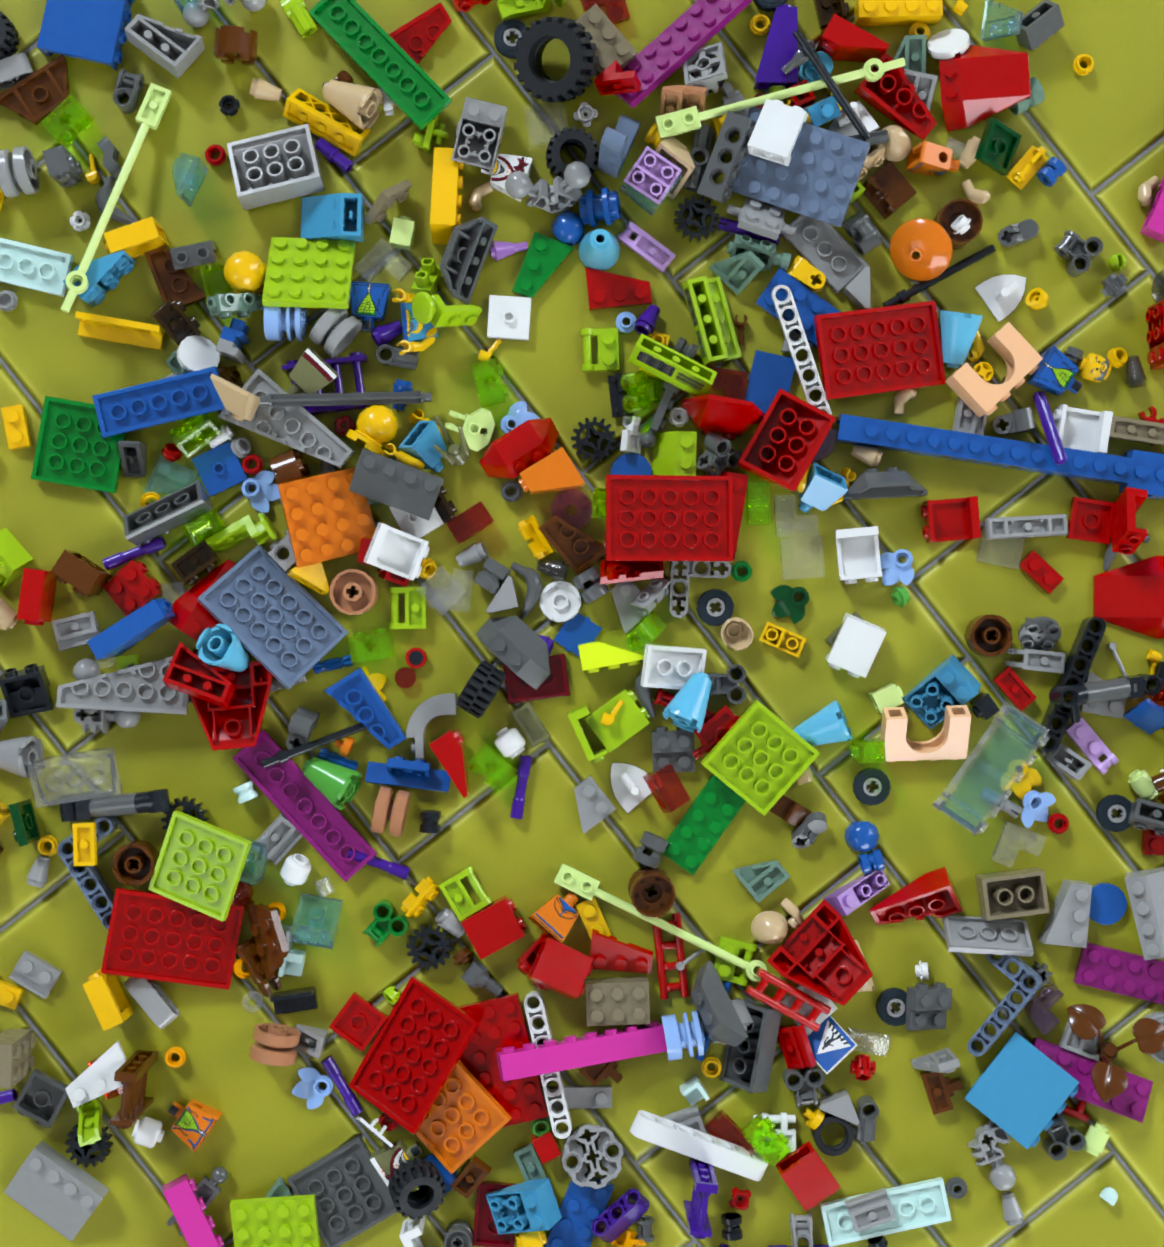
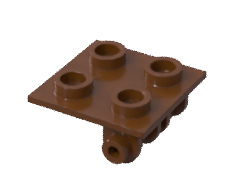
M891 161L862 184L866 189L863 194L884 219H887L917 193Z

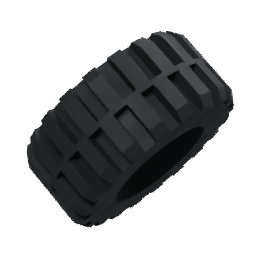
M543 17L541 20L533 21L530 25L531 28L526 27L522 31L523 38H518L516 42L519 47L518 50H514L513 57H517V63H514V70L519 72L517 75L518 81L524 82V90L532 92V97L542 99L545 102L571 101L576 96H581L585 93L584 88L591 86L593 82L590 79L591 76H596L597 69H594L595 63H598V56L594 55L597 47L596 43H591L590 41L593 38L590 32L584 31L585 27L582 24L575 23V20L570 18ZM553 39L562 40L570 54L569 69L566 75L559 81L551 80L546 75L542 66L543 51L546 45Z

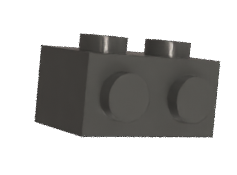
M1043 0L1013 24L1018 44L1031 51L1038 48L1044 41L1065 26L1060 6L1049 0Z
M63 145L42 151L49 176L60 186L71 188L76 186L77 183L82 182L80 174H83L80 162L76 161V158Z
M1137 798L1131 805L1128 824L1134 825L1133 827L1136 829H1149L1155 831L1157 835L1164 836V805Z

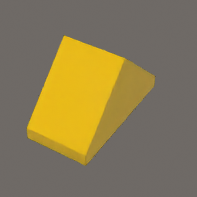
M322 562L299 568L294 567L286 574L322 596L329 591Z

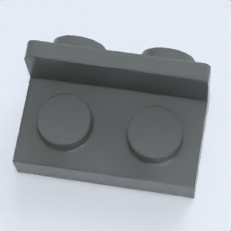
M211 240L169 249L175 270L216 262L214 251H217L216 243Z

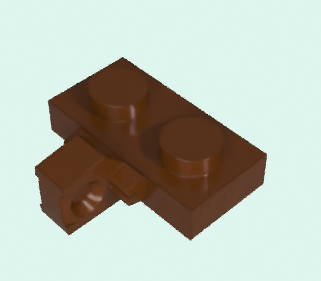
M617 1061L585 1066L579 1070L594 1086L602 1078L606 1080L609 1076L617 1084L623 1078L616 1070L618 1067Z
M921 1072L920 1075L933 1115L953 1110L950 1097L954 1096V1091L964 1089L960 1077L949 1079L948 1076L944 1077L943 1073Z

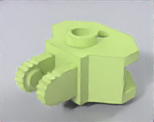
M480 407L473 413H465L464 415L450 410L449 415L451 417L463 420L461 427L469 449L478 452L489 444L495 427L491 411ZM453 423L445 424V428L459 432V426ZM486 428L485 433L481 434L480 430Z

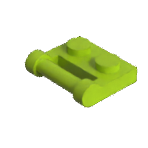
M618 328L580 329L581 336H583L584 364H582V372L619 371ZM592 336H597L598 364H592Z
M388 587V594H391V623H389V629H427L426 587ZM399 594H405V623H399Z
M471 865L439 884L441 891L459 921L464 920L493 902L491 897L486 895L474 875V869ZM464 877L468 879L480 899L476 904L461 881Z
M720 936L718 947L737 957L740 948L746 949L743 960L750 962L752 961L753 953L756 952L757 944ZM715 956L714 967L720 980L748 986L749 979L744 969L741 968L740 976L734 975L736 965Z

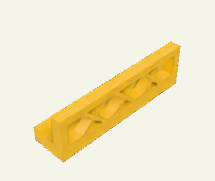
M300 88L286 99L282 116L299 126L309 124L310 131L354 157L359 154L362 142L370 135V128H364L363 130L357 127L337 109ZM300 97V98L306 100L307 102H302V101L298 100L297 98ZM334 119H339L343 123L337 122ZM353 130H358V131H360V132H362V133H361V134H358V133L354 132Z
M76 311L75 318L80 320L78 336L163 350L166 331L159 325Z

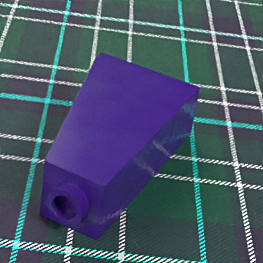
M789 4L776 7L753 89H769V87L777 85L786 86V89L798 83V67L794 68L787 75L781 69L793 58L798 50V42L792 35L798 30V7H792Z

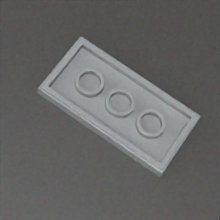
M799 215L789 224L796 227L794 236L785 232L781 233L784 239L802 258L825 275L827 285L836 294L868 266L865 260L831 224Z
M958 915L942 918L948 952L1033 956L1034 950L1028 925L1024 919L1006 918L986 921L982 917Z

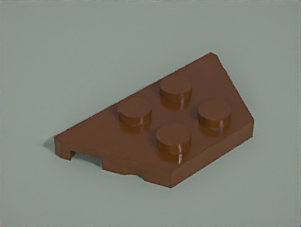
M60 55L1 93L0 104L35 125L71 103L66 58Z
M254 900L243 902L250 922V931L254 936L256 950L260 956L266 979L276 978V969L282 966L284 958L287 957L290 951L278 911L272 907L268 908L264 904H254Z

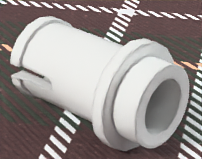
M222 425L220 430L206 437L209 445L215 448L228 439L232 440L235 434L229 425Z

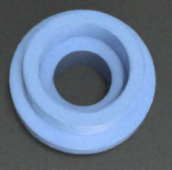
M622 312L616 318V327L623 333L632 332L635 329L636 317L630 312ZM623 319H629L630 324L624 325L622 323Z

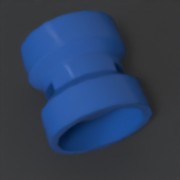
M1051 157L1046 162V166L1042 167L1036 175L1045 186L1052 187L1057 182V178L1067 171V168L1061 160Z
M879 849L873 850L870 854H858L859 864L864 875L871 873L872 870L880 871L885 869Z

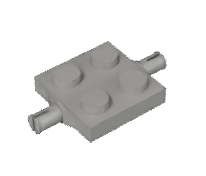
M746 198L741 208L728 205L726 213L738 216V228L776 241L781 232L794 236L796 227L785 224L784 216L786 211L781 210L779 207L761 203L759 200Z

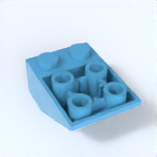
M336 193L302 197L301 238L312 240L345 239L348 241L364 242L365 199L363 195L358 193Z
M123 250L92 260L86 272L89 287L84 293L77 294V296L92 307L101 304L105 299V294L118 286L120 278L133 270L136 261ZM79 265L76 266V268H75L73 271H77L78 268H79ZM79 281L74 283V286L81 285V282Z
M952 654L929 673L902 700L931 730L944 720L946 706L964 705L979 693L981 684Z
M549 1178L529 1180L486 1194L498 1234L550 1230L562 1218Z

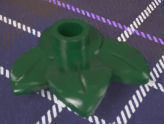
M780 585L771 590L770 594L777 600L772 610L774 617L790 616L794 624L803 619L805 616V605L809 601V594L805 588H791L788 585ZM797 593L801 594L802 599L800 601L795 600V595Z

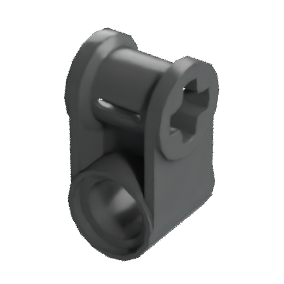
M125 69L119 71L113 100L121 112L130 114L135 111L144 86L143 74L135 75L128 73ZM124 98H129L127 103L121 104Z

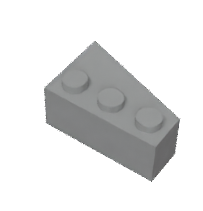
M137 14L124 29L128 42L178 79L205 49L202 36L185 33L182 29L177 27L176 29L164 25L163 22Z
M1063 880L1053 902L1054 906L1051 913L1045 920L1046 924L1043 931L1038 936L1039 941L1050 945L1086 948L1092 893L1091 884L1085 881Z

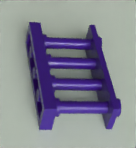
M362 352L349 353L348 357L325 360L339 374L334 379L335 393H344L340 365L353 364L356 392H365L361 363L368 362L365 354L362 355ZM298 360L288 361L287 365H281L282 370L285 373H291ZM371 405L303 407L312 415L364 409Z
M689 1157V1166L694 1183L692 1200H684L683 1204L689 1233L697 1239L712 1238L707 1207L711 1193L717 1194L718 1192L714 1168L711 1164Z

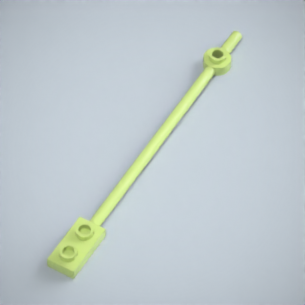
M872 58L864 64L862 69L833 76L832 78L836 84L863 77L869 82H876L883 76L885 71L904 67L906 65L905 59L900 58L883 63L879 59ZM871 66H876L878 71L872 72ZM822 79L699 113L697 106L656 116L655 120L660 139L701 129L700 121L725 115L728 111L736 112L765 104L766 99L772 101L774 99L781 100L826 88L827 85Z
M153 83L148 88L135 118L136 123L141 124L131 149L78 270L72 271L66 276L65 282L69 291L61 307V310L65 313H69L76 295L84 293L89 287L86 272L149 128L154 130L158 128L171 98V90ZM79 281L81 282V285L74 286V283Z
M562 863L553 882L589 901H592L593 896H596L744 969L746 976L752 981H760L762 979L753 972L756 966L767 971L766 965L760 960L747 962L658 917L653 918L642 915L632 904L599 889L600 881Z

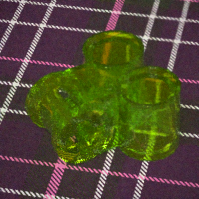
M643 370L621 376V387L627 392V395L623 398V408L627 413L647 410L651 404L660 402L656 386L658 385V380L648 381V376Z
M214 509L202 514L199 519L186 523L182 530L192 547L207 540L213 534L227 528L218 510Z
M654 611L650 612L626 638L627 648L634 652L640 651L645 647V644L651 643L656 639L667 625ZM638 637L640 641L635 643L633 640Z

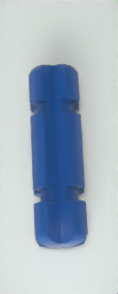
M352 655L343 656V658L338 657L324 660L323 662L319 661L312 668L314 673L317 674L322 673L324 670L331 671L343 668V666H353L354 660Z
M324 747L318 753V758L328 760L334 764L355 771L358 767V761L348 760V757H342L333 751L331 753Z

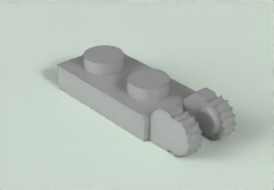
M1009 648L1006 653L1012 655L1022 654L1021 663L1011 660L1005 661V666L1064 674L1066 653L1023 648V650Z

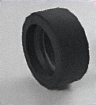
M825 1113V1117L819 1127L812 1130V1136L818 1149L826 1155H842L852 1146L854 1139L853 1129L848 1121L837 1116ZM831 1122L839 1123L845 1130V1137L842 1142L834 1146L826 1145L822 1141L820 1134L822 1128Z

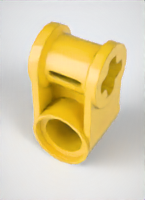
M796 256L786 273L814 293L820 292L826 282L825 275L800 256ZM818 279L819 282L815 286L811 284L812 281Z

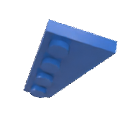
M361 667L325 689L328 695H331L340 706L351 713L359 723H362L386 748L390 749L406 739V734Z

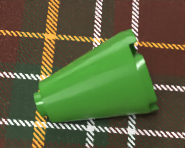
M317 757L307 759L302 767L304 770L303 775L339 810L345 808L342 806L345 801L347 803L352 801L361 786V782L358 780L359 777L363 778V775L360 772Z

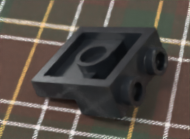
M34 663L25 666L24 670L17 671L16 668H9L3 672L4 674L0 677V687L4 699L8 702L11 718L53 710L54 703L48 689L50 683L44 665L38 667Z

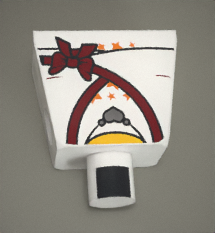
M500 153L498 154L493 171L481 168V173L491 176L490 185L492 188L513 198L507 193L505 188L508 175L515 171H521L529 176L533 159ZM513 198V199H515V200H517V201H520V202H521V200H522V198H521V199Z

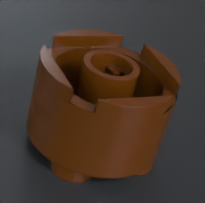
M220 26V29L215 27L214 55L216 58L221 59V63L234 64L235 60L242 61L243 65L253 66L254 61L257 60L258 32L250 29V33L244 31V27Z
M291 449L269 458L271 469L275 470L277 484L311 476L307 464L303 465V457L299 450Z
M980 615L970 621L966 628L964 639L970 650L975 654L994 657L1002 655L1010 648L1013 640L1012 628L1009 622L1001 616ZM987 632H991V639H987Z
M144 840L133 841L118 849L113 857L112 867L116 879L122 884L132 886L141 885L150 880L159 857L157 849ZM135 860L139 862L137 867L134 865Z

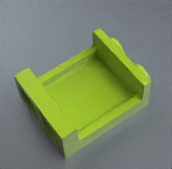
M623 689L611 700L584 718L609 753L650 724L648 718L651 716L644 707L639 708L635 702L638 699L631 690L627 692L626 689ZM622 700L624 703L617 712L613 723L610 726L601 724L600 721L604 712L611 714L618 701Z

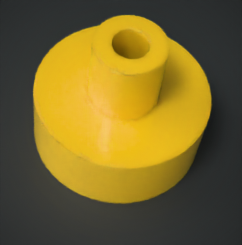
M1034 288L1027 294L1026 304L1031 309L1039 310L1047 306L1048 294L1042 288Z
M818 1107L813 1111L806 1108L803 1112V1115L807 1117L806 1125L812 1130L817 1129L825 1117V1112Z

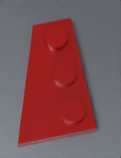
M440 2L388 35L419 64L449 27L452 20Z
M585 267L589 310L652 304L650 282Z
M605 558L600 560V585L663 578V561H605Z
M592 929L590 957L593 958V969L651 974L653 951L632 943H623L614 936L610 935L607 937L600 934L598 930Z

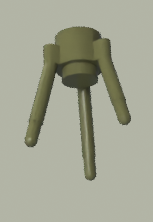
M436 415L435 420L450 447L448 454L437 445H433V448L447 459L450 465H463L467 462L470 452L467 449L462 427H458L461 446L453 442L439 416Z

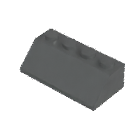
M362 449L349 491L429 521L444 479Z
M197 480L123 516L125 538L136 546L148 543L160 534H167L173 528L185 525L191 519L209 513L213 509L211 498L200 480Z
M743 999L753 1023L747 1027L746 1033L748 1038L739 1046L733 1047L726 1044L720 1080L750 1093L767 1092L782 1013L762 1002Z

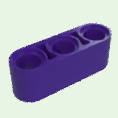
M629 1189L593 1221L592 1232L605 1243L613 1242L646 1213L649 1208V1200L637 1189Z

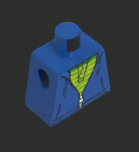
M352 281L350 292L352 315L357 319H362V331L372 332L375 320L384 321L392 290L390 284Z
M1055 346L1046 351L1042 357L1043 359L1038 364L1039 368L1027 381L1028 384L1057 396L1063 394L1066 389L1076 394L1082 387V383L1073 378L1078 371V367Z

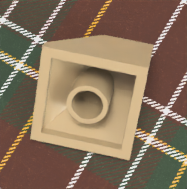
M671 136L660 142L655 152L682 169V172L666 194L674 200L693 172L695 165L687 147Z
M211 374L210 378L225 409L232 412L231 417L241 422L244 419L251 421L260 404V397L217 375Z

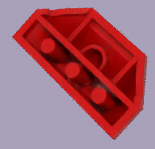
M551 418L528 420L493 441L479 463L488 477L514 479L519 476V473L551 454L559 432Z

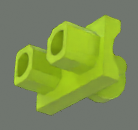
M438 116L425 126L427 128L426 134L414 133L413 145L423 148L424 153H431L434 137L436 138L435 145L438 146L441 145L442 140H448L449 133L444 131L445 124L439 123V127L436 129L439 120Z
M422 259L421 268L416 272L415 280L411 287L413 294L424 291L432 295L437 292V283L442 272L439 266L436 265L435 259Z

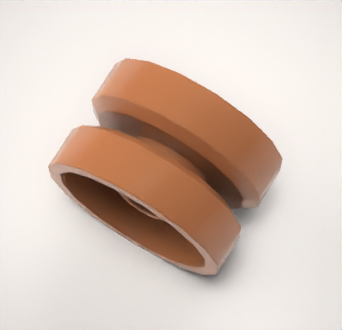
M347 569L338 573L330 585V599L333 605L340 612L347 615H362L369 612L376 605L379 597V587L375 579L369 573L358 569ZM352 590H358V595L353 596Z
M381 786L373 808L371 832L382 834L386 830L389 821V834L401 837L406 822L411 792L399 790L396 793L394 802H392V788Z
M256 1024L253 1032V1038L256 1042L251 1045L249 1057L256 1062L266 1065H293L296 1062L298 1052L294 1047L299 1044L301 1032L294 1027L284 1024Z

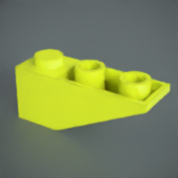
M601 641L578 645L582 670H587V673L599 672V668L606 666L608 670L620 668L622 663H628V666L641 664L640 660H644L643 654Z

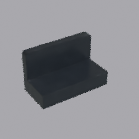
M315 986L274 992L270 996V1002H274L275 1015L318 1008Z

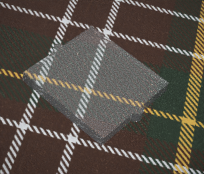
M442 565L431 576L428 575L427 580L417 589L442 616L453 605L456 606L457 601L467 592Z

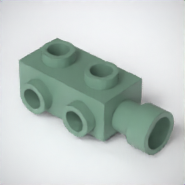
M736 234L734 242H729L727 254H730V257L750 250L765 264L759 272H763L765 269L770 270L771 265L779 266L782 270H788L791 254L785 252L782 254L776 253V244L768 240H758L748 235Z
M227 293L209 296L207 298V307L210 311V316H219V319L231 318L232 315H237L238 318L250 317V313L264 310L262 305L263 293Z

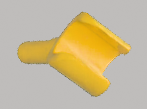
M958 0L953 7V11L960 16L969 6L964 2L965 0Z
M89 154L91 171L86 173L85 176L87 181L93 185L100 182L101 177L96 170L94 154Z
M498 338L489 348L488 352L481 349L478 361L484 364L489 363L494 350L502 341Z
M1150 649L1146 656L1147 660L1152 661L1149 675H1155L1157 664L1161 662L1162 655Z
M619 700L611 714L604 712L600 723L610 726L624 702Z

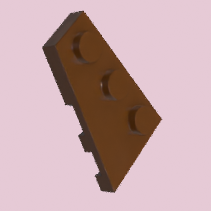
M164 245L144 253L163 303L171 298L175 302L179 300L186 307L208 298L184 269H174L171 254Z
M555 514L538 526V529L577 575H580L605 554L603 543Z

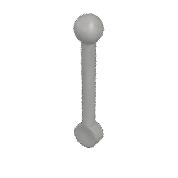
M1108 643L1107 648L1112 651L1122 675L1127 676L1116 651V643Z
M700 948L683 962H677L675 965L676 969L682 971L687 963L705 950Z

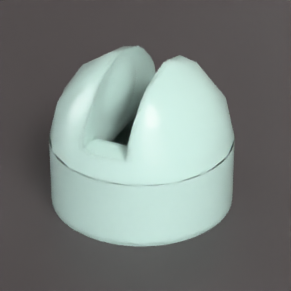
M1111 1187L1104 1188L1099 1194L1102 1199L1112 1206L1117 1202L1118 1194Z

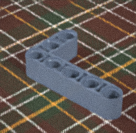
M621 114L615 129L606 128L599 146V171L618 178L641 122Z
M114 816L101 817L93 821L96 822L97 842L116 831L118 822ZM103 820L107 821L110 825L108 831L102 827ZM73 835L59 843L57 847L58 854L103 926L109 930L115 895L96 865L85 866L84 871L80 870L78 866H74L73 853L68 852L66 849L67 843L73 845ZM89 879H93L96 882L95 888L89 886ZM100 897L106 898L107 906L101 905Z
M986 954L987 960L1013 981L1015 985L968 1041L967 1048L973 1056H982L993 1046L1042 986L1043 980L1039 973L1018 956L1002 955L1001 959H997L993 954ZM1011 962L1018 965V973H1013L1010 970L1009 965ZM1028 976L1035 979L1036 986L1034 988L1027 985L1026 979ZM1015 992L1021 994L1023 998L1022 1003L1015 1002L1013 998ZM1002 1008L1009 1012V1019H1004L1001 1016L1000 1010ZM989 1024L996 1028L995 1035L988 1032L987 1026ZM975 1040L982 1042V1051L976 1049L974 1045Z

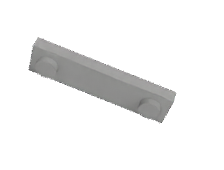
M1067 514L984 519L986 540L1068 535Z
M612 1085L564 1086L569 1109L612 1108ZM548 1086L552 1090L558 1088V1086ZM556 1101L552 1104L553 1109H562L563 1104Z

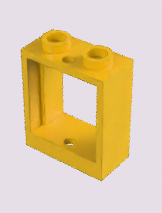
M153 217L103 233L106 239L103 241L107 253L113 254L123 250L133 259L145 255V252L160 246L169 247L163 227Z
M98 969L87 977V982L82 984L103 1031L123 1023L134 1013L118 975L103 974L101 969Z

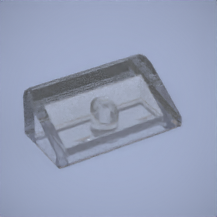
M848 1028L847 1034L858 1045L854 1051L886 1056L891 1043L889 1035Z

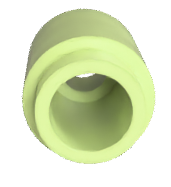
M1137 769L1129 775L1128 783L1140 798L1149 801L1158 795L1151 777L1145 770L1140 771Z
M1097 1122L1095 1125L1090 1124L1085 1135L1086 1145L1083 1150L1098 1157L1099 1153L1103 1152L1110 1137V1133L1107 1132L1108 1128Z

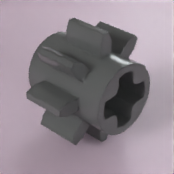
M1113 272L1101 282L1104 286L1101 292L1107 298L1111 295L1117 298L1127 289L1125 283L1128 279L1123 273L1117 276Z
M1034 961V965L1031 968L1041 974L1043 981L1040 988L1043 989L1044 984L1051 983L1049 976L1053 975V973L1048 970L1046 971L1048 965L1045 963L1040 966L1037 961ZM1028 976L1027 979H1031L1029 984L1032 987L1035 986V979Z

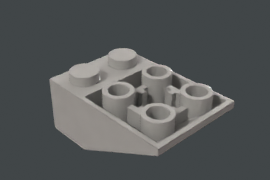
M466 97L451 160L493 171L508 116L507 107Z

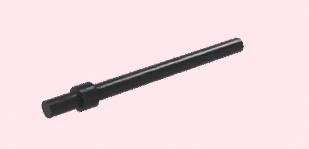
M798 29L792 35L801 46V52L805 57L809 58L865 142L871 135L815 53L816 49L813 44L809 43L801 30Z
M991 244L948 267L941 275L932 280L922 281L908 290L903 289L899 291L895 297L883 302V307L894 306L899 303L904 304L910 300V297L996 252L994 245Z
M358 723L287 751L284 749L276 752L277 755L261 760L262 766L267 768L277 763H286L290 758L361 732L367 728L362 723Z

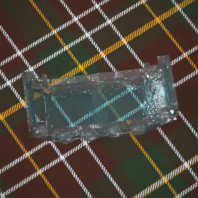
M1006 701L946 789L943 790L940 797L932 805L939 812H942L970 831L974 836L978 833L981 835L984 833L989 825L986 822L990 816L992 818L996 817L1001 809L998 805L1002 799L1007 801L1013 792L1010 789L1014 782L1019 784L1025 775L1022 772L1026 765L1031 767L1037 758L1034 755L1039 746L1044 747L1050 738L1047 735L1049 729Z

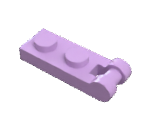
M629 221L625 226L624 232H620L616 237L617 240L663 273L676 255L636 224ZM632 234L637 235L634 241L630 239Z
M1080 717V722L1072 723L1066 728V734L1102 775L1108 772V768L1111 765L1115 766L1119 762L1118 758L1107 748L1082 717ZM1103 754L1106 759L1101 763L1098 758Z

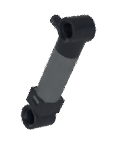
M1138 674L1066 686L1057 685L1050 690L1049 699L1055 706L1070 708L1071 722L1078 723L1080 722L1079 705L1124 698H1142L1145 695L1155 696L1162 689V681L1156 675Z
M168 789L59 800L61 822L139 813H158L171 810Z

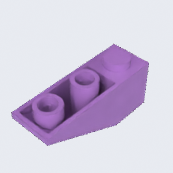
M872 870L871 873L862 875L836 889L823 898V900L825 899L841 916H847L888 887L890 883L883 870Z

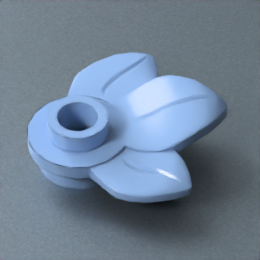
M517 402L509 408L508 415L501 419L500 428L506 434L524 422L540 419V417L532 412H527L526 402ZM509 421L514 423V428L508 426Z
M261 471L255 478L246 479L241 487L244 496L250 498L252 507L263 513L269 512V501L273 502L280 499L278 486L272 483L275 477L274 472ZM251 485L256 486L255 492L249 491Z
M900 549L895 553L885 552L880 555L881 569H883L882 583L884 586L894 585L899 580L906 586L911 583L914 577V571L911 566L913 556L908 550ZM900 557L907 559L905 563H900L898 560Z
M1035 790L1027 792L1023 798L1024 808L1021 813L1023 825L1026 828H1030L1034 820L1047 822L1048 807L1056 802L1055 797L1049 792L1039 793Z
M305 1067L299 1069L298 1075L301 1081L295 1085L292 1094L299 1098L307 1099L308 1109L318 1108L322 1105L324 1097L331 1093L333 1081L329 1076L320 1075L314 1068ZM324 1082L327 1087L321 1088L319 1083Z

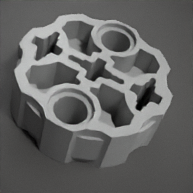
M590 1123L582 1124L565 1138L563 1142L562 1166L571 1177V1180L578 1186L599 1189L605 1187L608 1182L616 1178L622 1169L623 1148L613 1135V1132L607 1127ZM585 1129H588L589 1132H595L589 1135L590 1139L588 1140L585 1137H581L585 1133ZM598 1135H600L599 1139L597 1140L598 1148H596L594 1141L597 1139ZM577 1140H578L579 1142H581V1143H584V1147H585V1151H584V1152H583V1149H582V1145H579V1144L576 1143ZM589 1145L591 1146L593 1152L597 1154L594 1157L595 1166L593 1165V1162L590 1160V1158H587V1156L590 1155ZM610 1145L618 1147V1151L614 1156L607 1154V1148ZM569 1156L577 1157V1164L573 1167L566 1165V1160ZM599 1160L602 1161L603 1167H606L608 1171L600 1168ZM589 1163L590 1171L584 1176L588 1171L586 1164ZM595 1172L603 1175L599 1178V1182L592 1179V1177H595Z

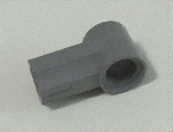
M384 344L377 349L376 356L381 365L416 370L419 352H407L404 355H400L399 352L404 349ZM383 351H390L392 357L389 360L381 359L380 355Z
M864 1095L857 1100L858 1119L860 1122L856 1129V1139L863 1142L875 1141L879 1108L871 1096ZM872 1105L869 1111H863L865 1106Z

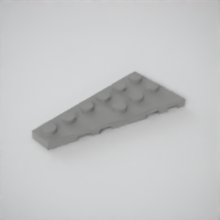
M259 368L242 387L258 397L269 396V394H288ZM259 404L252 420L244 419L243 422L231 417L232 412L226 409L218 416L221 419L340 468L355 452L303 406L269 407L260 406Z
M171 656L89 679L59 685L56 707L188 715L189 695L167 687L162 681L173 658Z

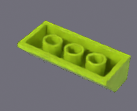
M670 431L656 433L657 443L653 447L652 475L696 476L697 432Z

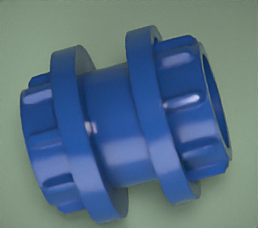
M608 187L602 188V194L595 195L593 189L587 190L586 195H582L579 199L582 222L590 224L592 228L598 227L599 220H605L607 225H613L614 220H618L621 217L618 192L610 191Z

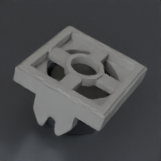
M722 42L700 48L683 63L685 85L707 88L706 96H709V93L712 92L717 93L723 86L725 79L728 78Z

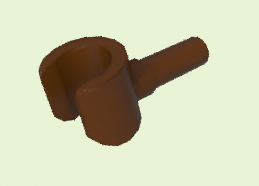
M344 70L340 71L337 77L332 79L347 83L353 82V78Z
M744 314V322H738L737 315L734 320V325L739 331V345H744V327L748 319L746 314Z

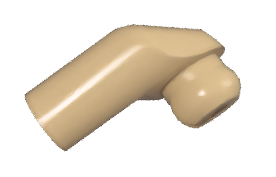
M1155 175L1138 187V201L1142 206H1148L1152 203V189L1160 184L1159 178Z
M971 179L961 183L968 200L978 204H984L989 201L990 193L986 190L975 189Z
M489 182L472 190L468 202L473 211L480 210L483 206L481 204L482 197L493 192Z
M786 897L780 903V906L791 916L787 921L788 925L796 929L802 923L801 914L798 907Z

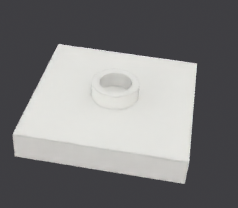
M489 295L487 338L529 341L531 298Z
M435 506L429 521L394 507H389L401 530L418 538H422L444 524Z

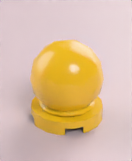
M236 252L226 260L224 278L226 283L237 294L247 292L263 293L267 266L252 252Z
M367 406L358 416L356 421L357 429L355 431L349 429L346 437L360 447L364 446L369 451L381 455L383 451L382 445L389 443L396 435L398 430L397 417L387 406Z

